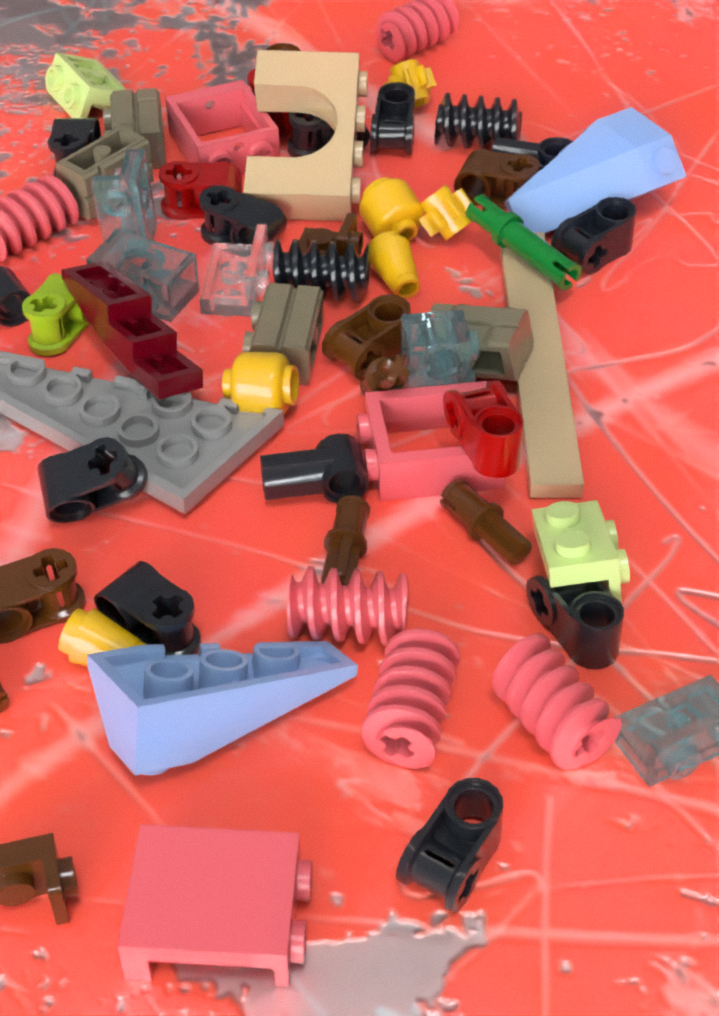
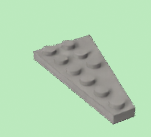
M0 351L1 414L69 451L92 443L99 438L109 437L116 439L126 448L128 454L135 455L145 464L148 471V480L142 491L183 514L191 510L284 426L283 410L266 407L263 414L239 411L238 404L234 403L231 399L221 398L218 404L192 399L190 391L158 400L137 379L117 375L113 382L93 378L92 370L74 366L70 372L46 368L43 359Z

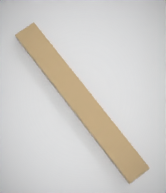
M534 232L545 240L544 232ZM499 247L506 307L526 309L528 311L534 339V348L527 362H524V369L518 381H515L519 413L524 420L523 448L529 497L582 498L584 479L553 284L549 278L511 249Z

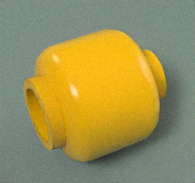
M383 177L373 181L364 190L359 205L360 216L374 238L383 232L395 231L411 241L417 235L418 229L421 226L419 219L424 216V209L411 187L405 180Z
M241 352L235 358L232 369L224 370L222 378L223 396L238 404L239 411L263 414L265 408L269 407L283 410V414H285L289 406L296 405L298 400V368L295 365H290L289 360L282 353Z

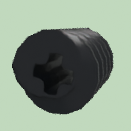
M446 92L441 104L438 106L434 135L435 145L439 144L443 134L445 135L448 147L455 146L458 137L461 136L463 146L467 149L472 146L476 137L480 149H487L491 140L494 139L495 141L496 137L520 140L523 114L519 111L517 99L512 98L507 110H503L500 97H495L491 107L486 108L483 95H479L474 107H470L467 94H462L458 104L453 105L450 92Z
M276 239L273 251L274 283L291 284L294 288H297L298 285L319 286L323 291V300L329 288H331L334 300L338 302L344 299L347 289H350L353 301L360 303L365 291L368 290L371 265L370 243L367 244L361 257L357 256L353 242L348 243L344 255H339L335 241H330L326 253L320 254L316 240L311 241L307 253H302L298 239H293L288 252H283L280 239Z

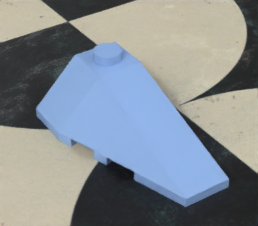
M630 107L591 123L579 137L562 149L551 162L533 175L504 203L507 211L519 215L524 221V226L533 232H544L546 234L556 230L566 219L584 212L602 199L621 197L633 200L687 176L672 136L636 109Z
M328 641L259 642L254 646L253 653H240L234 650L221 649L219 643H201L199 654L165 655L164 644L139 645L87 654V667L109 747L135 776L140 774L158 775L166 772L168 768L194 763L357 676L358 664Z

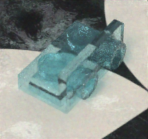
M127 149L122 167L116 168L115 175H96L91 182L103 245L107 256H150L158 223L145 149Z
M712 675L615 716L616 718H621L622 724L615 743L648 787L669 778L673 780L685 778L694 772L701 763L719 756V683Z

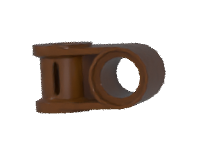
M477 149L469 154L456 176L453 185L454 191L456 192L462 188L474 205H480L474 198L484 194L497 206L506 209L504 201L540 170V162L537 158L527 154H508Z
M388 294L374 298L368 305L330 327L322 341L323 355L331 361L340 360L350 367L351 375L358 380L365 378L362 376L366 372L367 367L377 358H392L396 354L406 355L411 348L410 304L405 298L398 295Z
M45 549L32 556L0 566V644L13 642L23 635L55 624L65 623L76 609H84L86 604L85 594L82 587L75 582L78 570L76 560L71 553L64 549ZM48 565L52 566L55 580L50 581L46 569ZM57 592H62L65 603L64 607L59 606Z

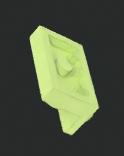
M59 52L55 53L52 66L48 68L45 78L46 91L71 118H87L91 106L101 110L103 108H110V95H112V92L127 90L97 59Z

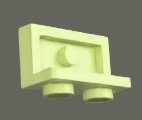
M598 500L580 503L559 501L548 507L531 509L533 529L550 587L601 581L622 604L621 584L630 582L628 558L625 549H619L614 520L605 521Z

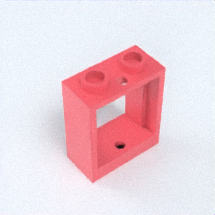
M244 80L165 97L169 134L187 162H229L237 166L241 174H244L247 156L280 157L279 128L267 112L257 111L256 97ZM208 101H213L210 107H206ZM242 126L245 130V133L207 142H201L198 135ZM242 142V145L235 146L237 143Z
M487 381L365 392V414H356L357 437L360 445L368 444L369 449L363 451V459L368 481H376L380 501L439 496L445 487L456 479L465 480L476 492L504 489L505 478L495 479L479 474L473 468V464L462 446L391 453L387 433L447 428L448 425L443 407L445 392L457 390L459 393H465L486 388Z

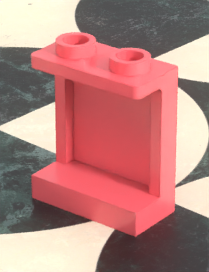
M140 824L117 943L124 979L152 982L155 962L269 968L274 971L275 986L290 987L292 963H304L306 955L307 920H296L298 901H310L313 877V861L301 860L300 833Z

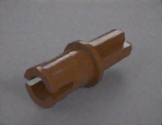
M396 354L392 358L380 357L372 361L362 376L365 378L360 380L359 383L363 396H365V392L402 389L411 372L403 366L406 358Z
M456 479L445 487L441 494L443 499H440V504L464 524L470 538L475 541L483 539L511 565L520 564L524 557L531 552V542L503 518L504 510L499 504L489 503L463 479Z
M344 496L337 502L332 530L328 531L324 538V548L327 554L321 575L322 583L325 582L330 569L337 568L341 584L347 585L353 570L358 568L359 559L367 552V540L364 535L371 507L365 499L359 496Z

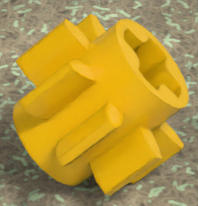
M416 59L406 60L394 65L390 69L391 76L388 77L389 82L383 84L400 82L410 85L415 91V108L430 101L429 93L432 92L431 88L437 86L431 67L424 68V65H419Z
M446 184L421 203L426 215L420 218L419 222L430 237L440 232L443 238L448 240L472 222L466 216V210L471 200L462 188L453 194Z

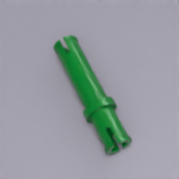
M484 194L474 198L482 206L481 210L470 202L466 210L467 218L491 234V240L501 248L508 247L557 284V287L563 291L573 287V284L566 279L567 275L576 282L579 280L582 267L524 226V221L519 215L514 212H505Z

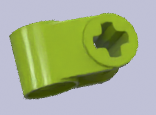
M59 273L49 275L45 282L22 303L23 315L29 319L31 333L28 337L29 349L37 355L53 356L65 352L90 324L62 280V274Z

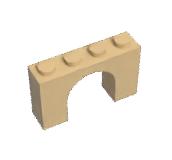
M257 50L254 79L257 111L311 114L327 122L335 133L323 148L306 156H247L243 194L274 203L283 211L286 219L344 221L347 213H352V204H360L361 177H354L355 168H363L364 143L363 141L356 140L357 132H365L366 106L359 105V97H367L368 71H360V53Z

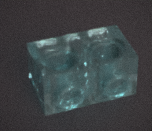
M463 309L402 315L401 355L406 358L403 366L411 371L402 389L476 382L474 370L471 368V360H478L479 340L476 329H468Z

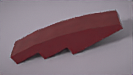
M106 261L61 270L62 280L103 342L132 376L158 400L203 388V369L177 350V332L152 314L151 294Z

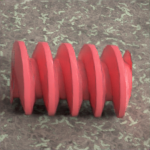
M414 0L407 2L403 6H398L392 11L383 13L379 16L375 28L376 41L381 53L390 62L397 63L404 57H410L415 52H420L426 47H431L437 42L444 41L448 38L449 34H456L459 28L458 10L453 0Z
M44 174L36 182H28L21 189H14L7 196H0V261L3 262L8 258L7 249L13 254H18L22 251V242L26 246L31 247L37 243V235L42 239H46L51 236L52 229L58 232L62 231L66 227V221L69 224H75L78 221V204L67 186L57 177L51 174Z
M314 566L307 567L301 582L295 581L292 574L287 604L288 636L290 638H298L305 623H307L312 639L320 640L328 624H330L336 642H343L351 626H354L358 642L366 644L374 628H377L382 645H387L397 630L403 631L407 629L409 580L407 574H399L393 589L388 588L383 571L376 572L370 587H365L361 572L356 569L353 570L347 585L341 584L337 568L330 569L324 583H318Z
M416 628L403 630L392 636L386 645L385 658L380 664L379 677L374 683L373 696L369 700L367 707V716L361 725V737L366 747L373 754L389 764L408 769H420L428 767L435 760V745L441 738L440 725L446 719V705L451 700V687L456 681V668L460 665L461 653L457 645L448 636L434 630Z
M542 633L531 634L513 645L500 659L493 674L492 686L494 692L507 703L511 713L521 719L523 727L535 735L540 747L550 752L551 759L556 765L562 769H576L586 766L599 759L615 742L622 727L621 718L611 717L606 719L609 714L608 703L602 698L593 699L594 688L586 681L579 682V672L573 666L565 665V656L557 649H551L550 640Z

